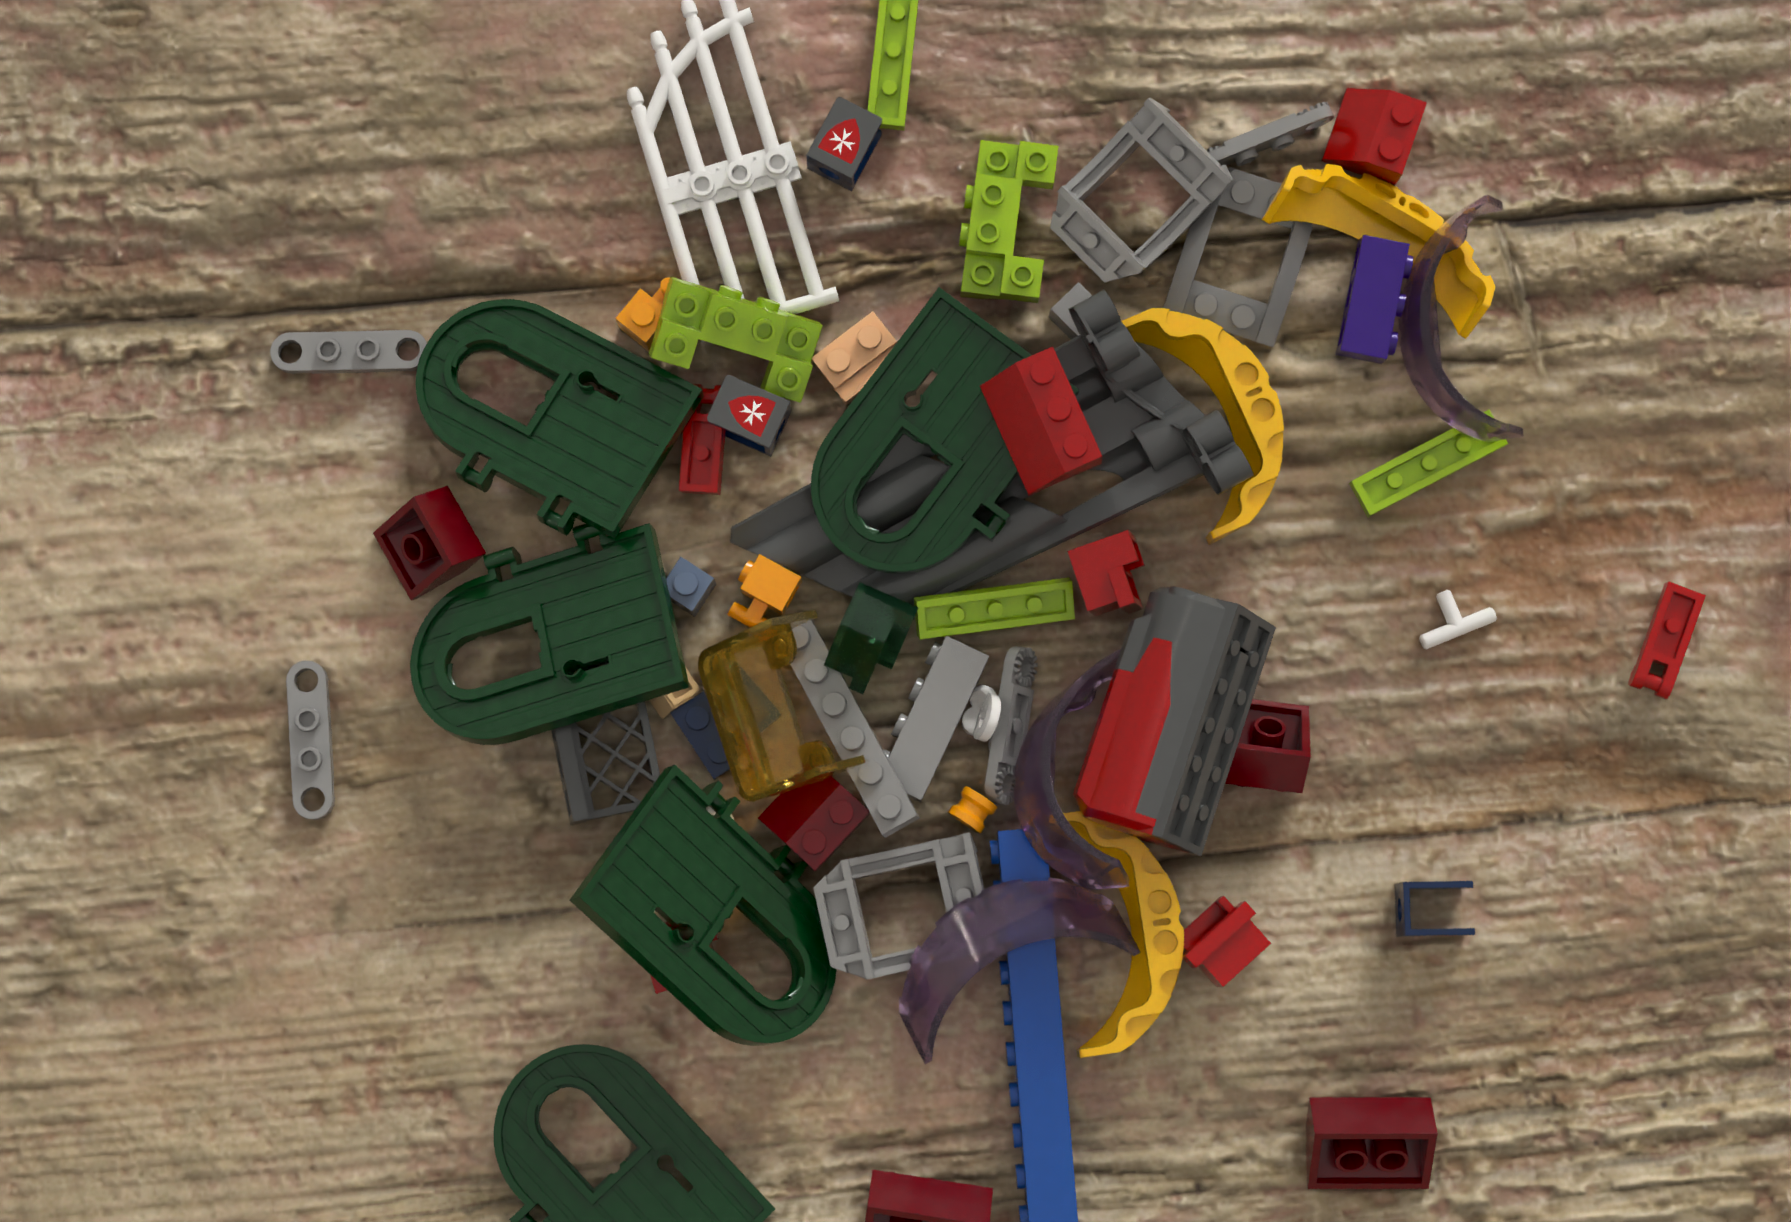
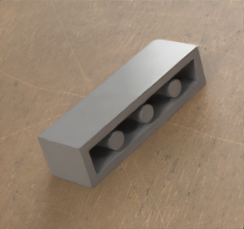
M948 636L945 637L942 644L937 642L933 644L925 662L932 667L926 679L923 680L918 677L908 699L914 701V705L909 715L906 716L901 713L891 735L897 737L892 751L883 750L908 797L920 803L989 659V655Z

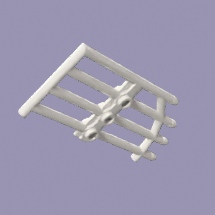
M682 0L681 11L683 17L686 18L685 24L690 41L672 61L670 51L667 50V41L662 31L652 32L650 40L652 49L656 52L655 58L661 77L648 108L646 109L643 106L644 99L638 87H632L627 90V100L629 106L632 107V117L681 279L700 285L679 215L701 209L724 286L743 292L716 204L739 198L769 299L780 303L779 310L799 314L839 302L836 287L823 289L791 182L802 179L791 141L783 144L778 142L743 26L754 22L750 7L738 12L735 0H719L724 19L703 30L701 20L697 16L698 10L694 1ZM727 34L730 35L764 146L762 150L745 155L741 154L708 46ZM695 58L727 158L725 161L704 166L678 81V77ZM667 100L669 101L690 170L670 177L666 175L654 136V131ZM773 187L777 189L809 293L808 295L786 301L754 197V193Z

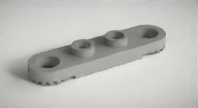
M1328 102L1318 103L1314 107L1310 106V111L1304 109L1303 112H1299L1297 115L1295 113L1224 141L1222 146L1210 147L1207 149V152L1221 165H1229L1236 162L1237 166H1242L1259 157L1258 152L1271 147L1275 152L1290 146L1295 142L1293 138L1323 126L1331 121L1334 115Z
M412 330L288 332L281 334L274 340L270 349L272 361L280 370L292 374L411 372L417 370L419 359L427 342L421 334ZM411 340L419 344L420 351L415 359L405 361L399 357L398 350L402 343ZM288 343L299 344L302 349L301 357L294 363H286L281 359L282 348L285 345L287 346Z
M1014 646L1010 648L1004 660L1000 690L997 695L1001 700V712L997 727L988 743L990 753L985 778L986 797L994 804L1009 805L1013 802V798L1017 796L1014 791L1018 792L1019 789L1015 786L1019 784V780H1017L1019 777L1018 768H1022L1034 694L1031 685L1035 679L1033 674H1037L1034 667L1038 666V663H1034L1037 660V656H1034L1035 652L1027 647Z
M300 661L290 668L286 678L292 798L294 808L299 815L310 820H319L331 813L335 805L329 679L326 671L319 664L313 661ZM305 670H312L318 676V684L310 692H302L297 687V677ZM310 789H320L325 797L323 806L317 811L306 809L303 801L304 795Z

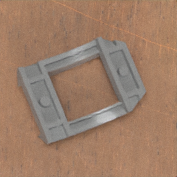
M1148 98L1137 114L1130 121H1127L1105 147L1067 184L1061 186L1057 191L1059 193L1056 211L1052 215L1050 228L1104 283L1142 273L1199 218L1233 181L1227 166L1217 162L1169 114L1171 110L1152 98ZM1141 145L1191 196L1143 245L1133 252L1083 201Z
M1229 168L1228 170L1233 181L1189 228L1163 308L1170 309L1169 311L1189 314L1203 320L1208 319L1223 327V330L1228 333L1274 347L1313 228L1312 223L1299 221L1275 222V224L1290 228L1291 232L1268 303L1194 280L1218 205L1262 219L1281 186L1280 183Z
M971 832L840 860L835 868L813 887L830 966L868 980L997 951L996 930L993 929L976 854L978 850ZM935 862L953 940L872 958L855 879Z

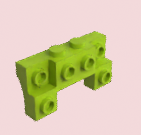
M980 140L975 186L967 185L964 208L971 209L970 224L962 223L959 246L966 247L960 297L1006 299L1031 303L1039 302L1044 260L1013 256L1022 186L1053 190L1059 146L1020 141L1019 145Z
M670 276L658 325L648 353L651 358L689 369L698 339L769 360L760 388L779 397L801 403L813 368L811 360L823 327L820 322L779 310L780 303L767 298L757 297L756 302L741 298L743 292L728 286L720 285L719 291Z

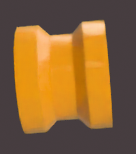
M965 786L961 791V800L957 805H952L947 813L968 828L981 834L985 828V819L988 815L994 814L998 807L980 793Z

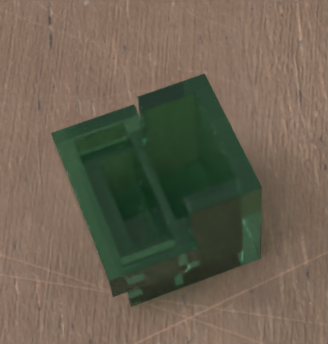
M859 582L840 623L824 666L852 677L849 689L864 694L877 663L889 669L893 668L918 607Z

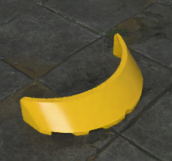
M1326 164L1323 170H1304L1302 165L1292 167L1262 218L1268 224L1281 221L1313 223L1343 232L1358 240L1362 235H1368L1410 244L1408 255L1413 256L1411 274L1436 298L1454 324L1458 335L1465 339L1491 305L1495 284L1491 275H1483L1472 259L1474 249L1463 237L1456 238L1451 236L1443 228L1444 219L1413 196L1403 193L1394 185L1372 175L1363 173L1361 178L1346 174L1342 166Z
M1151 308L1121 322L1128 329L1135 342L1153 346L1173 355L1192 368L1207 383L1219 400L1229 422L1234 441L1245 455L1254 474L1253 477L1231 489L1229 500L1220 520L1206 536L1208 545H1211L1248 525L1259 513L1273 489L1283 458L1284 422L1280 402L1276 391L1269 384V375L1261 362L1246 345H1242L1233 336L1224 331L1223 327L1208 319L1203 320L1189 314L1169 311L1170 309Z
M1081 811L1047 815L1042 818L1043 826L1069 836L1100 861L1116 883L1127 909L1132 936V955L1124 991L1106 1023L1090 1040L1076 1049L1077 1057L1079 1058L1122 1052L1136 1042L1150 1028L1160 1013L1163 1012L1172 996L1171 994L1181 969L1184 951V928L1179 921V914L1181 912L1179 901L1167 873L1149 851V848L1136 836L1097 824L1084 818Z

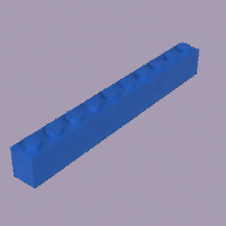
M1046 827L997 831V840H990L991 865L999 864L1000 880L993 881V896L995 905L1002 904L1003 920L996 921L998 945L1005 944L1006 961H999L1001 985H1008L1010 1001H1002L1004 1026L1012 1025L1013 1038L1012 1042L1005 1043L1007 1066H1015L1016 1082L1009 1083L1010 1106L1018 1107L1019 1123H1012L1014 1148L1021 1147L1023 1163L1015 1164L1017 1189L1025 1188L1026 1205L1018 1206L1019 1222H1078Z

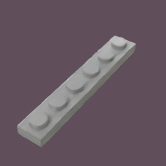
M808 612L774 631L775 637L882 836L886 838L920 819Z

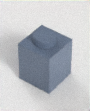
M682 557L679 558L666 578L671 602L694 617L716 586L715 579Z

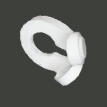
M980 685L974 689L970 697L972 707L964 712L962 727L967 734L974 736V739L986 742L991 738L997 727L1001 712V700L994 689L986 685Z

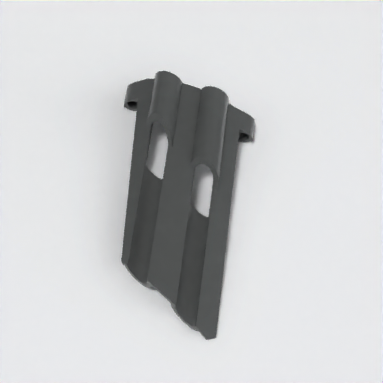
M1102 290L1068 309L1080 335L1054 350L1068 381L1079 389L1076 399L1102 454V464L1088 470L1112 472L1123 478L1121 483L1059 516L1026 501L1025 499L1034 494L1028 496L1019 474H1017L996 502V505L1009 513L1011 517L992 542L975 530L968 541L953 556L934 567L914 573L890 574L878 572L857 564L839 551L827 537L817 519L811 497V483L732 526L730 543L754 554H760L797 574L903 619L915 613L914 597L962 591L1203 475L1215 493L1220 495L1253 477L1254 474L1239 446L1236 445L1233 435L1221 413L1215 410L1205 416L1200 409L1189 400H1186L1169 383L1153 359L1134 341L1128 329L1121 322L1119 313L1105 290ZM903 434L861 490L857 500L858 515L867 526L879 530L878 533H892L900 530L909 522L949 469V466L931 459L930 457L936 454L931 451L930 447L919 442L916 443ZM981 505L973 517L985 525L993 513Z

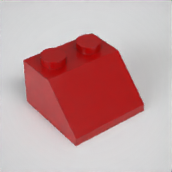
M1347 88L1321 161L1342 166L1343 169L1359 175H1363V173L1372 175L1395 186L1403 174L1427 102L1392 90Z

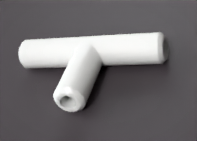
M1445 590L1438 593L1436 599L1447 624L1421 634L1419 640L1422 647L1427 650L1496 622L1497 616L1494 609L1488 607L1462 618L1451 591Z

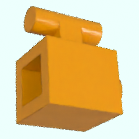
M670 277L664 278L661 281L660 288L653 297L640 288L615 318L619 329L648 352L658 325Z
M759 554L755 563L751 560L747 561L738 578V581L743 583L740 588L741 593L753 600L749 608H746L734 602L727 615L770 638L777 624L764 618L765 613L769 608L784 616L802 583V578Z

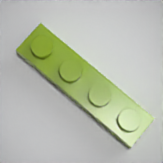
M879 0L867 111L882 118L880 128L905 131L919 0Z
M1489 409L1352 480L1349 485L1368 518L1505 447L1508 442Z
M1069 577L914 597L916 631L920 640L1075 619L1073 584Z

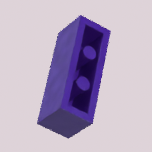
M1362 235L1358 240L1335 355L1378 364L1386 361L1388 355H1394L1398 342V332H1393L1395 316H1402L1406 301V294L1400 293L1403 278L1409 279L1413 265V256L1408 255L1410 244L1368 235Z

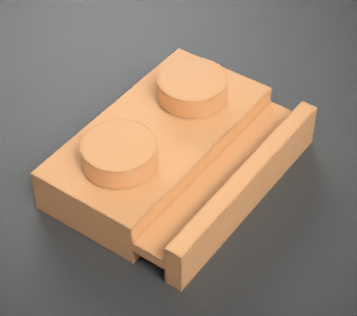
M872 311L815 354L811 362L833 390L837 392L844 404L847 405L855 399L897 341Z

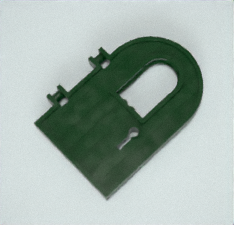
M940 287L827 434L813 464L811 497L814 511L823 531L835 547L846 557L859 565L878 572L906 574L934 567L953 556L968 541L975 530L992 542L1011 517L1009 513L996 505V502L1017 476L1018 471L980 389V385L1014 363L1032 356V354ZM931 371L934 372L937 376L925 392L921 393L920 403L915 407L907 406L906 400L910 396L916 395V391ZM1070 383L1075 396H1077L1079 389ZM905 434L916 443L919 442L930 447L931 451L938 455L937 458L949 466V469L903 528L892 533H878L879 530L867 526L858 515V496L899 439ZM981 505L993 513L985 525L973 517Z
M515 299L481 302L463 309L450 317L434 332L427 342L419 359L416 372L417 401L429 429L441 444L463 458L455 470L457 477L475 488L487 492L492 485L494 476H497L543 500L544 503L536 514L539 521L566 536L571 532L574 521L577 518L616 539L704 397L703 390L700 387L542 306ZM482 350L497 351L555 382L551 389L545 393V401L536 407L535 414L526 426L463 393L458 384V371L467 357ZM594 382L599 390L601 387L619 398L615 401L594 390L592 385L584 386V384ZM479 455L488 459L481 472L473 469L479 460ZM560 498L570 502L563 515L554 512L560 502Z
M586 523L572 528L577 546L522 563L520 553L513 546L484 555V564L488 574L467 581L446 594L425 617L415 637L410 660L411 681L417 700L427 715L446 732L463 741L480 745H498L521 740L689 688L656 530L650 523L620 532L616 539ZM599 536L603 550L591 553L589 539ZM510 564L511 574L514 578L503 581L500 567ZM533 622L534 631L538 633V637L541 640V652L539 653L540 669L475 689L457 687L452 678L453 664H450L460 647L469 641L475 640L477 637H484ZM609 660V664L590 670L587 669L589 666Z
M674 764L663 770L571 897L570 901L701 1022L721 1037L735 1043L750 1046H764L791 1039L808 1029L822 1014L833 992L837 969L830 966L816 899L798 881L808 865L803 860L792 863L787 858L791 851L787 845L778 847L768 853L730 817L740 803V800L736 797L727 800L722 797L719 792L724 785L719 780L701 790ZM710 806L716 812L714 817L706 810V807ZM778 870L784 876L782 880L774 874V871ZM735 907L772 940L789 959L792 969L791 984L788 991L777 1000H770L760 992H757L745 978L709 946L716 934L720 933L723 929L725 919L732 916V911ZM654 911L658 912V913H659L669 924H671L672 926H667V925H666L655 913H653V912H654Z
M579 1044L560 1047L542 1054L527 1064L513 1078L499 1103L494 1123L495 1155L507 1184L525 1204L509 1219L511 1222H537L529 1214L537 1204L549 1214L542 1222H763L776 1209L641 1064L617 1050L599 1045ZM561 1088H577L588 1094L637 1147L620 1163L618 1172L610 1173L595 1188L546 1137L540 1126L539 1115L542 1104L550 1094ZM662 1155L672 1157L674 1167L693 1185L694 1188L688 1192L670 1171L660 1168L659 1158Z

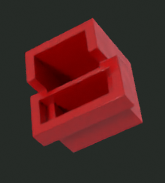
M1129 530L1067 551L1089 613L1098 616L1121 608L1130 614L1144 609L1131 571L1141 568L1145 564L1136 538Z
M1220 896L1184 929L1185 953L1183 954V959L1191 968L1199 967L1216 987H1224L1264 951L1271 942L1250 920L1256 912L1246 901L1240 902L1234 907L1225 896Z

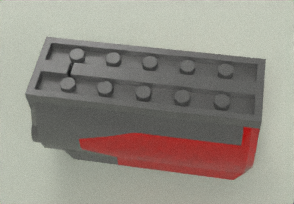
M1175 586L1160 587L1150 592L1143 616L1130 621L1073 792L1083 817L1105 827L1136 836L1139 840L1202 856L1276 627L1240 604L1211 598Z

